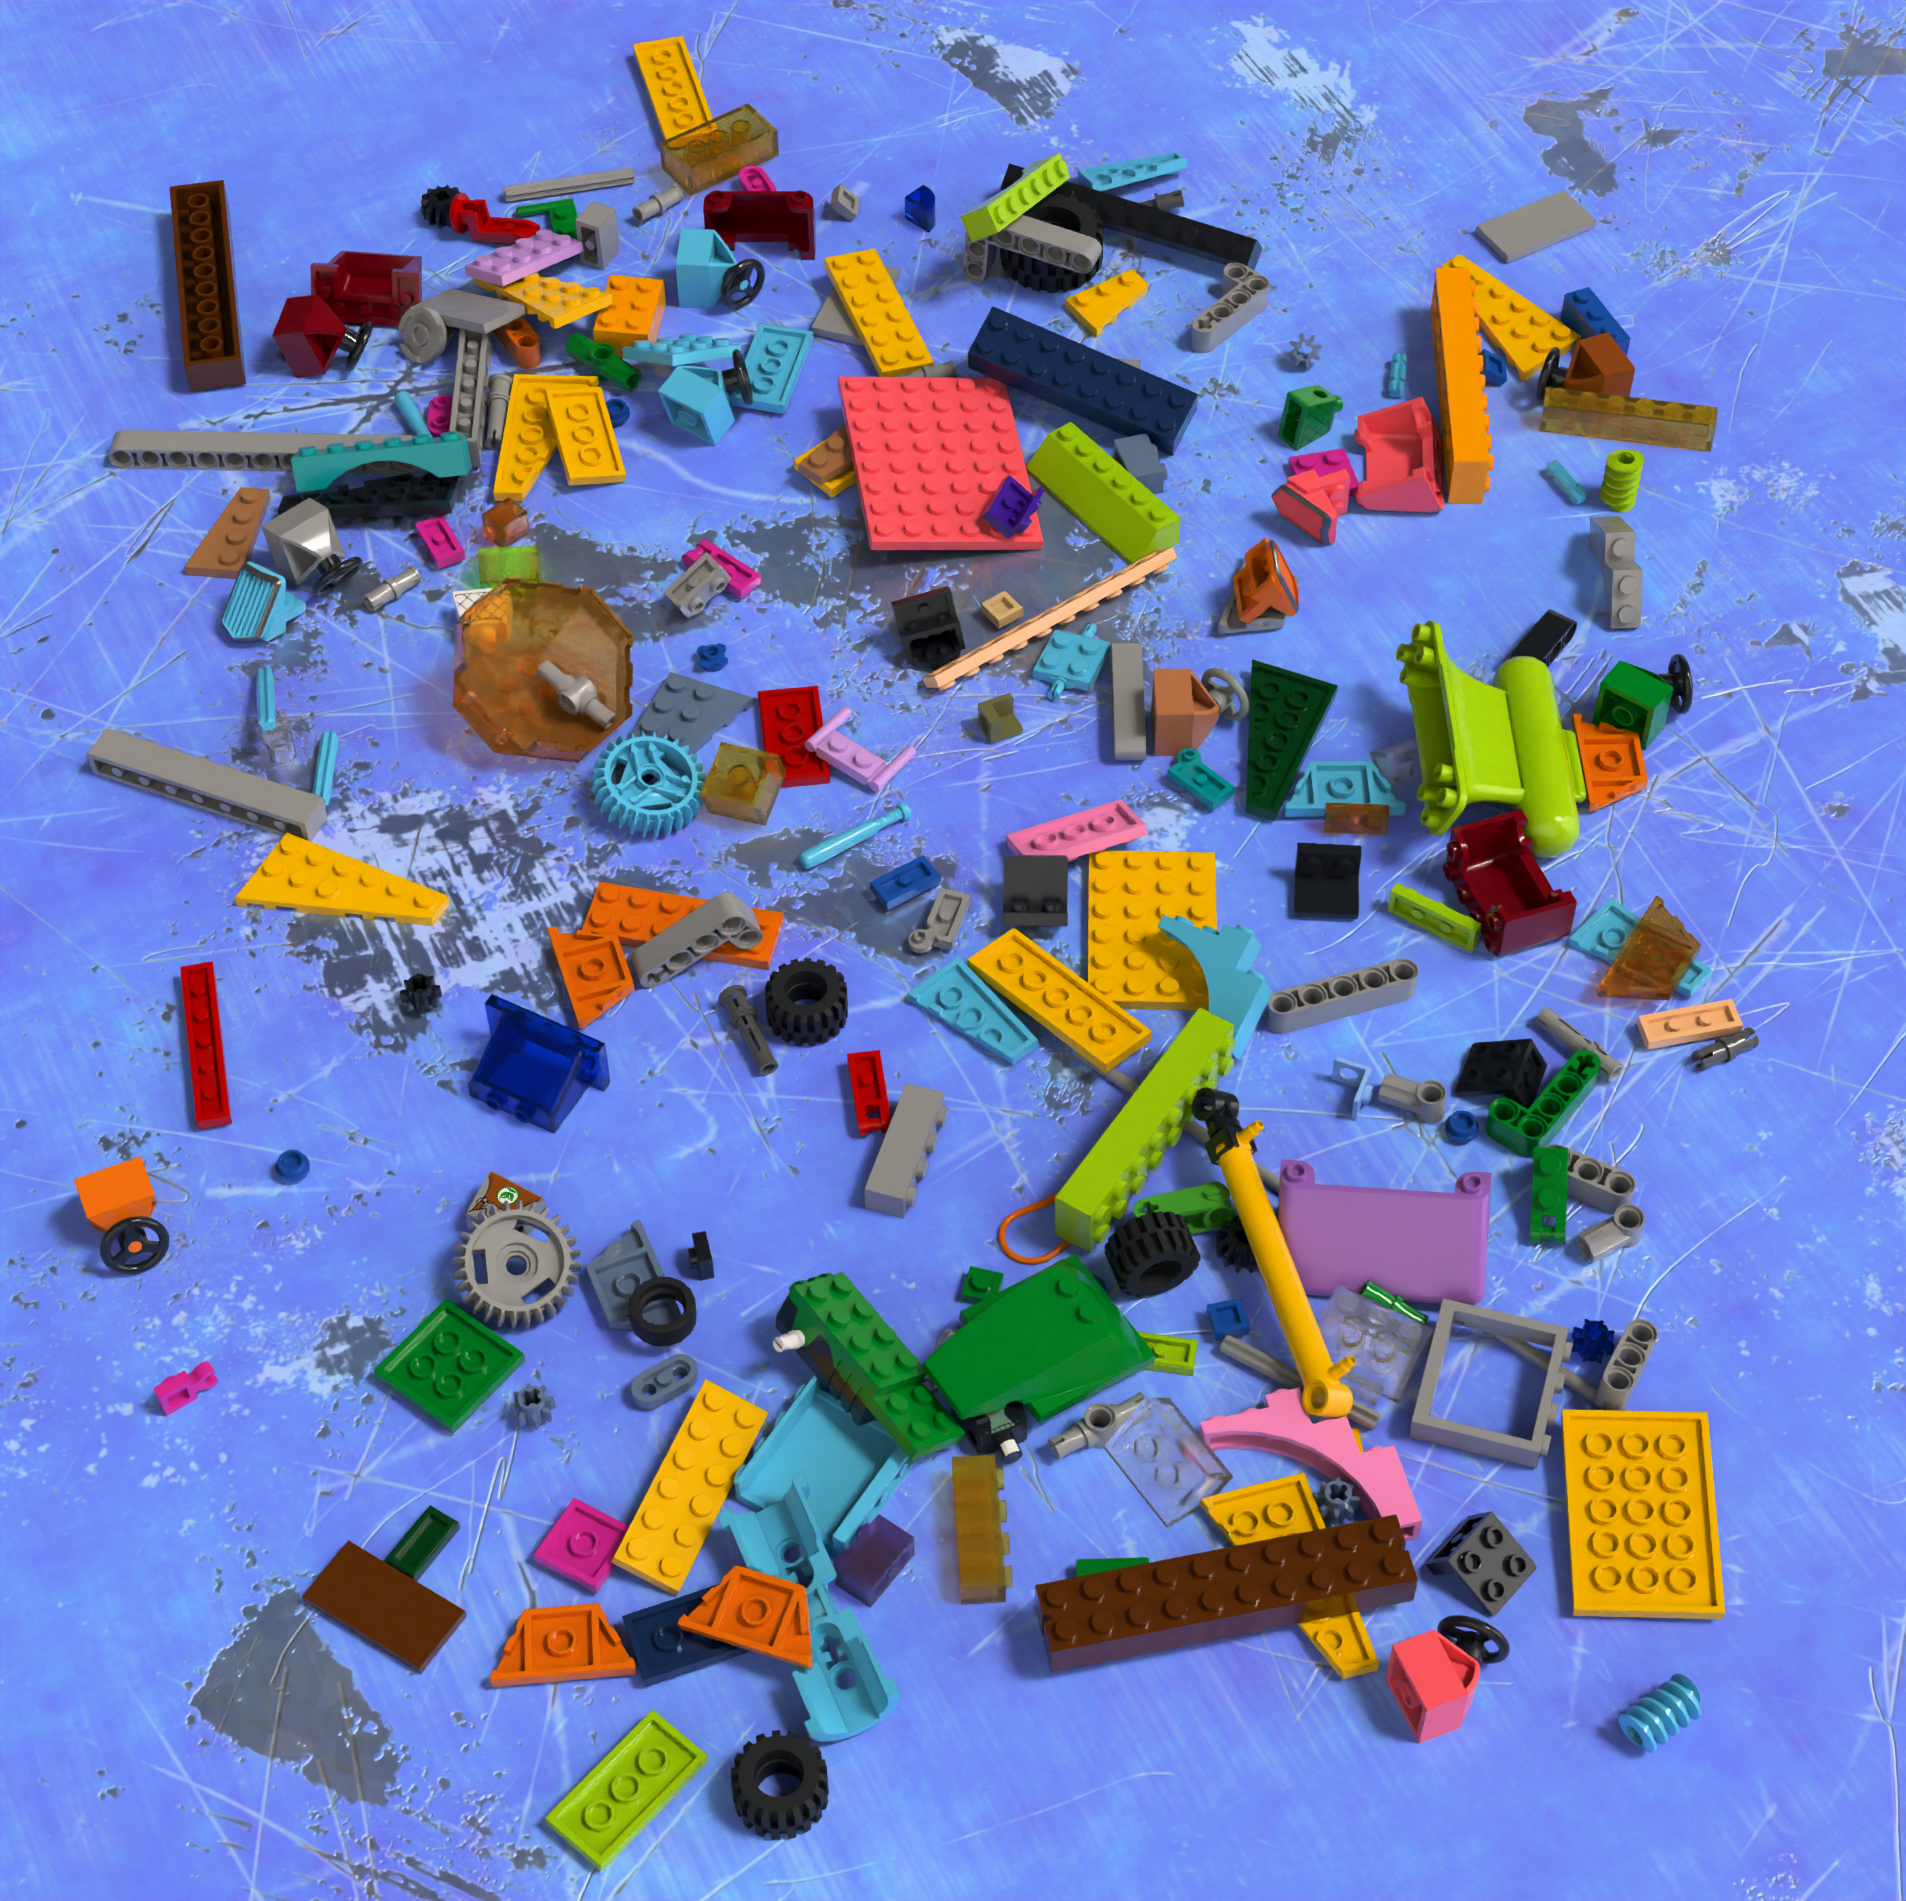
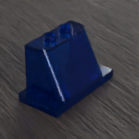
M493 994L484 1003L491 1037L468 1083L471 1097L486 1103L493 1110H502L513 1115L523 1123H531L555 1134L589 1086L604 1092L611 1083L604 1042Z

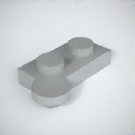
M940 888L927 919L926 928L915 930L909 935L908 945L910 949L917 953H925L935 946L952 951L970 907L971 895Z

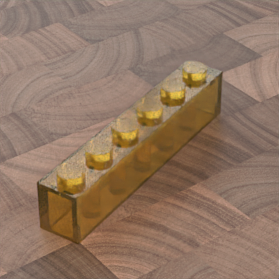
M1545 387L1539 431L1711 452L1716 430L1717 407Z

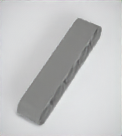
M1111 643L1114 760H1145L1146 730L1142 643Z
M1396 959L1277 991L1271 995L1267 1003L1266 1026L1274 1033L1286 1034L1407 1001L1415 995L1419 974L1418 966L1410 959Z

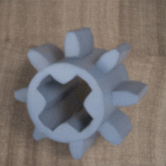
M1300 333L1299 342L1292 340L1289 342L1294 346V349L1287 355H1294L1296 357L1295 366L1299 365L1301 361H1305L1306 367L1309 368L1311 366L1310 359H1321L1316 355V350L1322 348V345L1314 344L1315 335H1312L1308 340L1305 339L1303 333ZM1303 342H1305L1306 347L1311 346L1312 352L1308 353V358H1305L1304 354L1298 353V349L1302 348Z
M528 1383L520 1392L514 1391L515 1403L510 1405L512 1417H518L521 1428L527 1425L538 1430L539 1426L544 1424L545 1421H552L550 1410L556 1406L554 1397H547L546 1386L543 1385L539 1388Z
M1340 1477L1329 1483L1322 1481L1320 1486L1321 1493H1315L1314 1495L1317 1506H1321L1319 1511L1321 1517L1332 1521L1334 1525H1337L1338 1522L1343 1521L1345 1518L1351 1522L1354 1514L1353 1509H1358L1360 1497L1352 1496L1355 1485L1353 1483L1348 1485L1346 1482L1341 1481Z

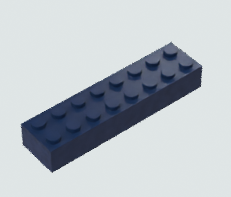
M992 306L968 351V367L1125 436L1130 437L1147 433L1151 444H1156L1158 450L1172 456L1197 410V393Z

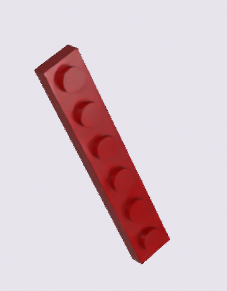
M211 961L182 966L180 971L198 1129L232 1124L214 964Z

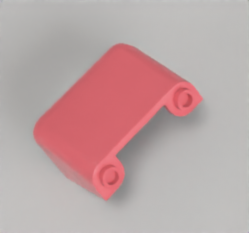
M1423 397L1358 416V429L1354 431L1358 445H1363L1366 450V481L1359 482L1358 489H1355L1358 505H1363L1366 510L1434 513L1443 510L1444 473L1442 437Z

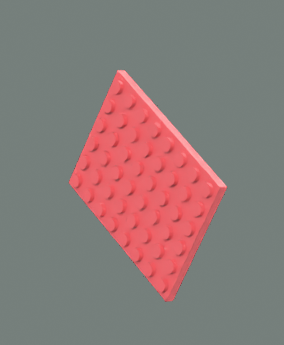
M839 376L837 386L870 550H1042L1044 541L1037 512L1030 515L1029 518L1032 522L1023 533L1020 534L1017 531L1009 539L982 517L1000 483L1008 475L1032 493L1005 383L993 378Z

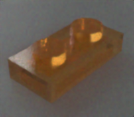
M1326 803L1323 822L1324 833L1386 835L1389 805Z

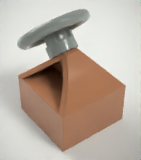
M1210 668L1203 673L1200 682L1191 669H1153L1151 719L1154 756H1177L1181 750L1186 748L1197 750L1213 729L1219 715L1231 721H1240L1249 712V700L1245 690L1225 670ZM1211 678H1220L1229 686H1220L1212 681ZM1234 693H1236L1240 703V710L1238 712L1232 701Z

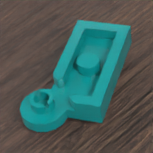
M1186 748L1181 750L1177 754V763L1168 769V778L1212 811L1234 795L1235 787L1201 763V754L1195 749Z

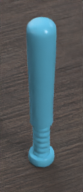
M406 391L398 392L394 397V402L414 435L429 434V438H433L410 394Z
M900 802L896 805V809L874 820L869 819L800 852L799 862L803 868L811 869L878 834L880 829L901 819L903 821L909 820L912 817L911 810L905 802Z

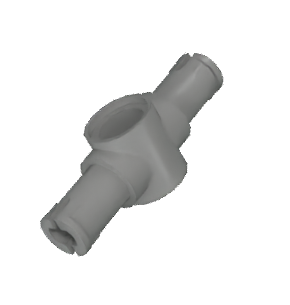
M549 660L544 661L537 670V676L556 689L557 701L566 712L571 715H576L578 712L584 716L588 715L605 730L612 727L617 720V714L598 700L597 689L587 677L578 675L575 678L571 674L566 675Z
M1139 1392L1117 1405H1107L1105 1403L1092 1404L1086 1409L1084 1418L1074 1423V1427L1048 1439L1049 1448L1057 1460L1083 1446L1095 1449L1106 1448L1113 1443L1115 1434L1125 1429L1126 1424L1151 1413L1150 1403L1145 1399V1395ZM1103 1424V1425H1105L1106 1427L1097 1428V1427H1095V1426H1093V1425Z

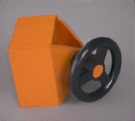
M141 1156L74 1179L90 1226L105 1233L100 1243V1256L108 1268L121 1274H138L153 1268L165 1257L169 1248V1234L159 1221L150 1218L157 1201ZM145 1227L155 1231L159 1241H148L144 1230ZM114 1238L118 1239L121 1251L113 1257L110 1247ZM142 1252L154 1253L150 1258L140 1263L124 1264L132 1255H138Z

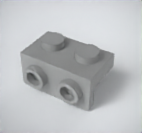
M706 552L663 593L690 619L693 615L701 612L706 603L715 594L721 593L732 578Z

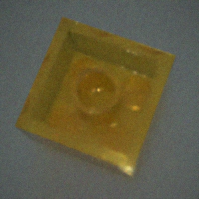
M721 742L700 793V798L709 813L766 826L787 771L778 754Z

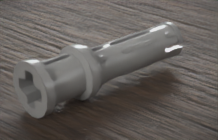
M494 374L488 381L490 393L487 396L486 404L490 411L485 445L491 450H494L495 441H497V450H500L502 445L506 411L508 410L509 395L513 380L505 374Z

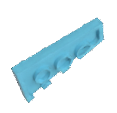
M1177 151L1077 169L1078 180L1085 187L1104 191L1164 174H1177L1179 170L1187 168V158Z
M1610 898L1569 938V945L1690 998L1712 977V969L1613 898Z
M959 956L907 993L910 1001L1013 1065L1039 1046L1038 1039Z

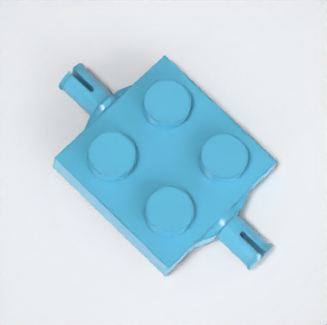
M1090 622L1086 623L1082 633L1079 635L1055 629L1033 668L1034 679L1047 681L1052 684L1047 693L1049 699L1058 701L1064 689L1076 688L1090 692L1111 653V642L1093 638L1097 631L1095 624L1092 623L1090 626Z

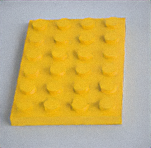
M1117 850L1089 853L1087 983L1122 1009L1197 1011L1200 1007L1209 1011L1208 987L1200 963L1189 949L1169 939L1159 929L1158 924L1163 915L1173 919L1178 915L1190 920L1194 927L1202 929L1203 926H1208L1217 930L1215 853Z
M1562 1409L1561 1428L1573 1616L1724 1619L1725 1605L1708 1412Z

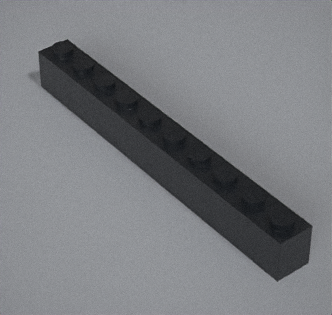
M1009 163L1000 189L1003 191L1020 179L1023 175L1022 170L1025 168ZM1065 181L1048 194L1049 196L1063 194L1067 198H1070V196L1077 198L1080 203L1084 201L1091 209L1097 212L1105 228L1224 265L1236 262L1255 270L1263 249L1257 239L1072 182Z

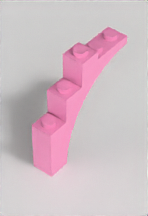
M1282 1388L1265 1395L1264 1407L1262 1409L1249 1408L1239 1414L1226 1417L1217 1415L1200 1422L1198 1441L1202 1452L1225 1449L1260 1450L1283 1455L1309 1465L1332 1480L1340 1477L1341 1481L1346 1482L1348 1485L1352 1483L1355 1485L1352 1496L1360 1497L1359 1505L1370 1519L1396 1514L1405 1541L1419 1538L1422 1518L1395 1445L1385 1448L1376 1446L1360 1453L1347 1416L1337 1419L1327 1417L1312 1424L1309 1413L1303 1407L1300 1388L1290 1390Z

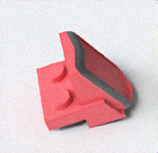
M1315 469L1288 477L1287 483L1280 485L1271 494V497L1283 517L1322 544L1329 545L1335 543L1337 518L1348 511L1351 477L1346 469L1322 477H1318Z

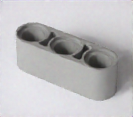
M1559 1144L1546 1146L1551 1148H1568ZM1568 1148L1569 1197L1610 1214H1614L1621 1205L1631 1204L1636 1186L1632 1175Z
M1635 1319L1627 1325L1604 1370L1595 1394V1401L1600 1409L1623 1411L1650 1359L1658 1338V1330L1651 1322L1644 1319Z

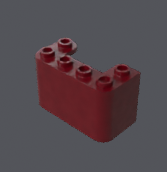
M1522 809L1452 828L1450 840L1446 846L1447 858L1446 863L1443 864L1444 875L1449 882L1452 881L1456 888L1458 900L1462 905L1465 904L1470 917L1482 924L1480 932L1483 935L1484 945L1487 951L1492 952L1495 956L1569 936L1577 901L1570 890L1562 892L1561 889L1555 891L1552 889L1531 853L1533 841L1531 838L1526 839L1523 834L1522 826L1528 824V819Z

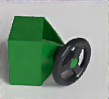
M1682 654L1673 655L1669 662L1668 673L1659 675L1620 660L1600 683L1592 723L1599 726L1600 722L1613 725L1617 729H1626L1638 733L1641 749L1645 751L1664 729L1670 700L1673 708L1679 714H1686L1691 707L1693 683L1691 670L1686 658Z

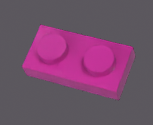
M435 516L415 523L416 532L438 569L465 559L462 546L443 516Z

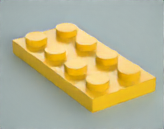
M601 387L546 390L544 398L568 485L625 482L626 472Z

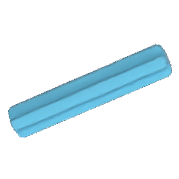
M325 731L321 734L312 793L324 799L325 807L329 805L339 741L337 733L334 731Z

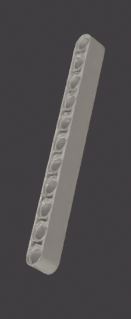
M120 430L113 436L108 459L114 466L123 469L293 472L291 458L302 447L315 446L316 450L327 449V445L334 443H344V447L355 446L356 442L363 440H372L373 444L384 443V439L391 437H400L401 441L412 440L413 436ZM376 461L359 465L345 473L411 474L416 472L419 467L398 461Z

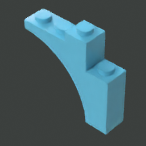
M1163 915L1158 924L1159 929L1169 939L1189 949L1201 965L1208 987V1012L1234 1024L1233 1039L1236 1040V1044L1232 1051V1058L1239 1061L1273 992L1265 982L1266 978L1262 974L1250 970L1262 945L1254 937L1255 933L1242 925H1237L1234 928L1224 924L1221 931L1218 932L1208 926H1203L1202 929L1194 927L1190 920L1182 916L1176 915L1175 919Z

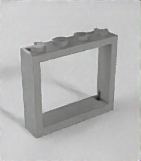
M1443 1298L1411 1421L1410 1438L1537 1468L1540 1455L1547 1456L1552 1436L1545 1435L1547 1424L1555 1425L1559 1405L1552 1403L1554 1393L1562 1394L1566 1373L1560 1372L1561 1363L1569 1364L1573 1343L1567 1341L1569 1328ZM1453 1324L1553 1348L1532 1440L1430 1416Z

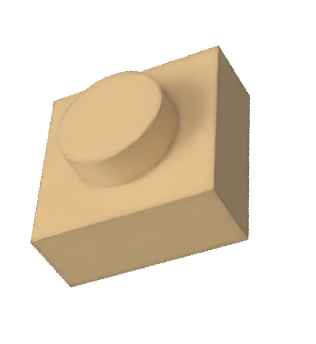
M1003 591L982 602L981 612L1000 629L1022 617L1023 607L1006 591Z

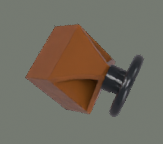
M1609 332L1578 340L1569 368L1558 367L1560 360V350L1558 347H1553L1549 351L1537 385L1536 399L1538 402H1544L1551 388L1564 390L1568 396L1597 419L1627 410L1635 367Z

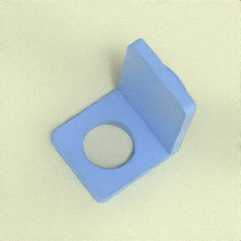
M1336 1057L1333 1064L1332 1080L1358 1088L1351 1119L1356 1120L1362 1104L1368 1105L1373 1093L1374 1086L1370 1085L1372 1067ZM1341 1069H1351L1357 1073L1358 1077H1348L1341 1072Z

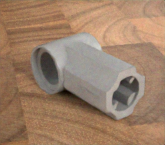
M1388 1073L1381 1083L1378 1101L1414 1112L1421 1122L1434 1124L1441 1121L1444 1117L1447 1092L1442 1083L1438 1081L1428 1080L1418 1083Z
M1633 1204L1619 1206L1613 1216L1577 1234L1576 1242L1580 1253L1586 1260H1590L1593 1263L1621 1247H1634L1639 1243L1645 1223L1643 1211ZM1622 1224L1631 1225L1633 1228L1624 1227Z

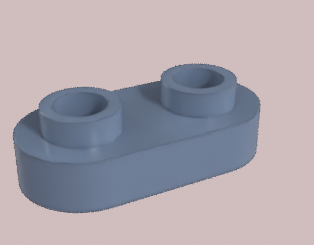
M676 1354L638 1374L631 1384L634 1402L641 1408L653 1409L691 1389L698 1380L696 1362L688 1355ZM679 1374L685 1375L682 1379L675 1378ZM648 1391L655 1392L653 1395H644Z

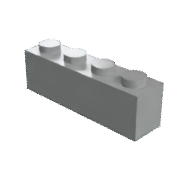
M905 1084L864 1188L865 1209L904 1218L908 1206L914 1207L918 1196V1187L916 1185L919 1179L924 1180L929 1161L926 1159L929 1152H935L938 1144L939 1134L937 1130L939 1126L944 1127L947 1121L949 1108L944 1106L943 1092Z

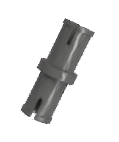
M1748 1027L1730 1037H1719L1715 1040L1714 1044L1692 1052L1693 1063L1703 1059L1695 1067L1699 1071H1704L1706 1068L1719 1062H1730L1736 1058L1737 1054L1758 1047V1036L1746 1040L1756 1032Z

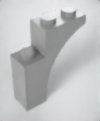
M1620 516L1590 517L1589 546L1595 552L1602 571L1607 600L1608 626L1611 629L1641 627L1643 569L1634 561L1635 531Z

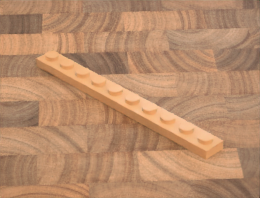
M1173 547L1158 549L925 675L922 679L926 688H939V691L945 690L955 685L954 679L959 676L968 677L979 672L981 664L985 662L992 664L1004 658L1003 652L1009 649L1012 651L1021 649L1028 645L1027 639L1033 636L1039 638L1047 635L1052 631L1051 626L1057 623L1063 625L1076 618L1074 614L1080 610L1087 612L1098 607V601L1102 598L1111 599L1123 593L1121 588L1129 584L1132 587L1144 582L1146 574L1150 572L1157 574L1169 568L1168 563L1177 558Z

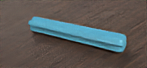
M266 666L265 669L258 668L256 671L257 723L259 724L260 731L266 733L267 730L273 732L276 728L274 675H272V669Z

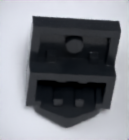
M949 586L891 602L901 646L908 665L913 664L917 669L935 671L960 656L961 650L966 649L960 621L957 618Z

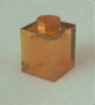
M509 497L482 514L483 535L490 543L494 542L503 550L530 533L527 511Z

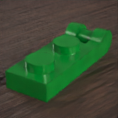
M1533 1148L1530 1243L1554 1240L1555 1244H1566L1568 1148ZM1554 1217L1555 1226H1542V1218Z

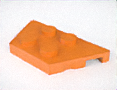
M1573 714L1571 723L1580 754L1587 791L1586 802L1588 812L1600 809L1645 789L1648 778L1639 734L1626 729H1617L1613 725L1600 722L1599 726L1582 721L1583 715Z
M558 927L547 928L579 1029L585 1028L634 991V982L617 934L604 932L595 934L586 930H577L576 934L558 932Z
M735 1565L723 1577L722 1582L718 1586L712 1587L702 1597L703 1602L688 1616L684 1614L678 1620L677 1625L680 1629L812 1670L813 1655L807 1590L803 1585Z
M599 1603L524 1609L516 1624V1632L509 1637L503 1649L504 1655L497 1669L493 1670L490 1675V1682L492 1687L635 1675L637 1671L635 1661L632 1657L630 1658L623 1647L620 1637L615 1629L610 1626L607 1616Z

